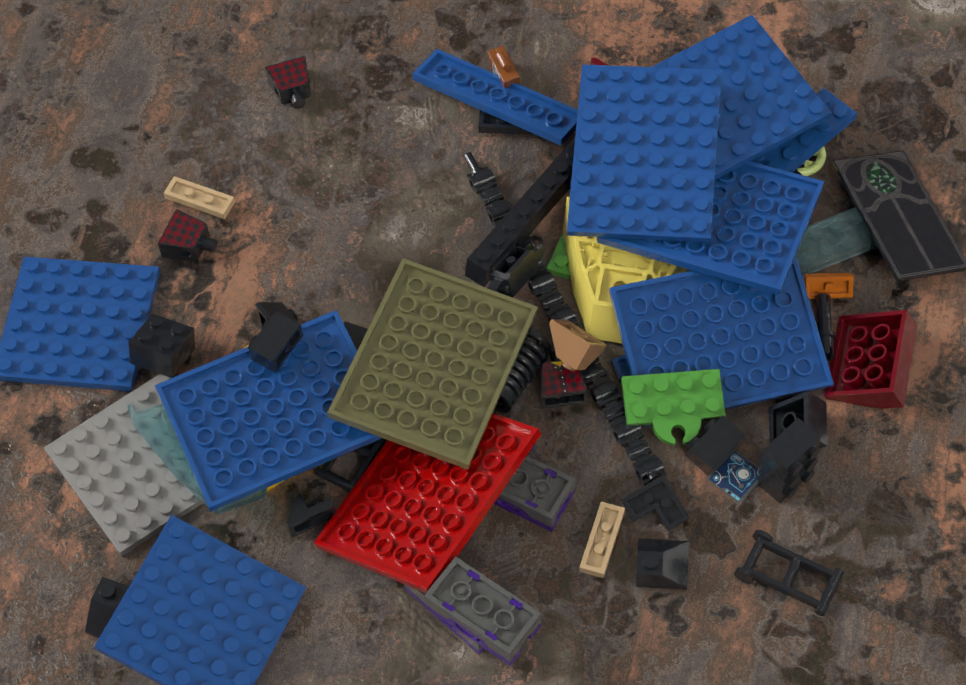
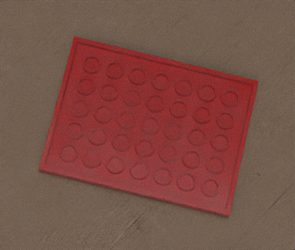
M492 414L468 470L388 440L313 543L320 550L427 593L452 560L462 551L539 439L541 433L536 427Z

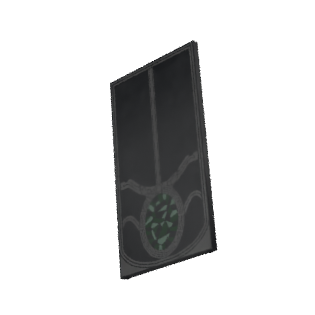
M904 151L832 161L834 169L896 282L966 271V259Z

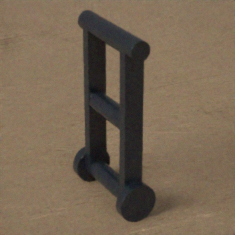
M381 438L377 440L372 449L363 446L353 450L366 457L352 482L330 471L337 458L326 462L323 467L318 466L314 474L351 492L380 452L387 439Z
M755 530L752 536L755 543L743 568H736L734 572L735 577L749 584L756 580L815 608L817 615L824 616L844 571L839 568H835L834 571L773 543V537L769 533ZM763 548L792 561L782 583L753 570ZM801 566L829 579L820 601L791 587Z

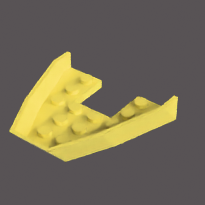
M567 196L563 236L566 242V254L569 259L568 266L573 295L585 330L598 340L623 344L609 288L683 273L687 269L597 243V237L567 236L570 197Z

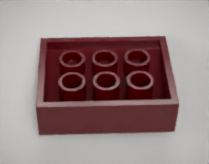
M908 310L839 316L833 347L835 358L831 360L829 368L834 385L825 389L824 397L826 399L879 409L904 407L917 331V324Z

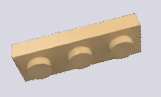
M175 176L164 191L165 199L222 219H226L235 204L233 196Z
M601 501L579 572L600 578L605 577L625 514L624 507Z

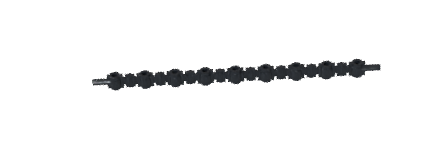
M466 153L464 159L472 171L470 174H467L470 186L476 194H479L491 223L496 226L511 210L512 205L507 199L503 200L504 196L501 190L496 187L497 182L491 169L479 167L472 153ZM528 236V238L525 241H530L533 244L534 249V243L530 236ZM540 260L538 262V270L527 281L531 293L535 297H539L541 306L545 311L550 310L546 312L549 323L551 319L569 320L578 325L573 309L568 304L561 305L564 303V299L561 293L556 290L557 285L554 277L547 268L542 269L544 265ZM597 357L585 370L581 371V374L587 385L592 383V385L588 386L594 403L599 408L605 406L606 408H603V413L609 423L614 421V423L610 424L616 441L620 443L621 447L628 445V447H625V451L631 462L637 460L632 466L635 469L637 478L645 486L660 476H666L667 474L661 460L655 454L648 455L652 451L646 440H639L644 438L640 425L627 426L623 401L617 402L621 399L618 387L610 377L604 379L607 373L601 363L595 364L599 362V357Z

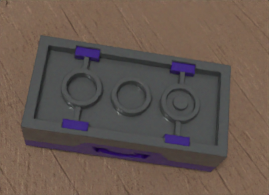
M526 456L494 504L552 532L575 493V478Z
M457 557L452 560L424 595L425 607L428 611L509 666L513 664L521 653V645L527 638L531 640L542 626L541 613Z

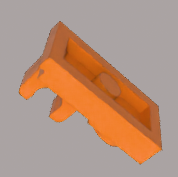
M805 274L804 284L809 299H815V296L820 293L829 294L830 298H853V274Z

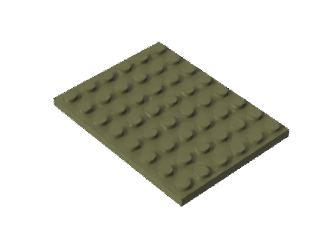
M403 258L327 412V417L468 470L535 318L538 307Z

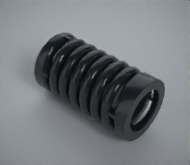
M532 328L528 331L526 336L528 338L524 340L498 400L503 405L497 404L494 409L495 411L501 413L510 412L512 405L517 402V398L522 395V391L527 388V385L542 367L541 364L546 361L552 352V347L548 340Z

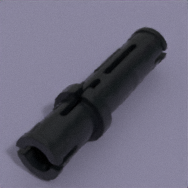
M820 293L815 296L817 328L826 359L830 361L835 358L833 349L835 333L832 331L830 295Z

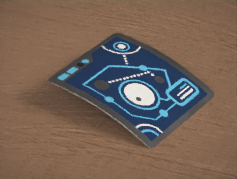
M733 449L712 470L706 480L741 504L758 484L760 467Z

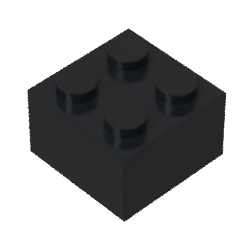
M151 314L129 341L130 364L173 378L195 350V329Z

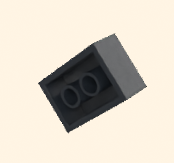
M797 418L763 450L757 485L779 503L786 497L790 499L797 492L798 486L802 482L807 483L815 474L814 467L818 462L816 458L820 451L821 436Z

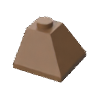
M551 319L549 323L556 357L563 361L562 365L573 372L575 370H585L607 347L606 344L569 320Z

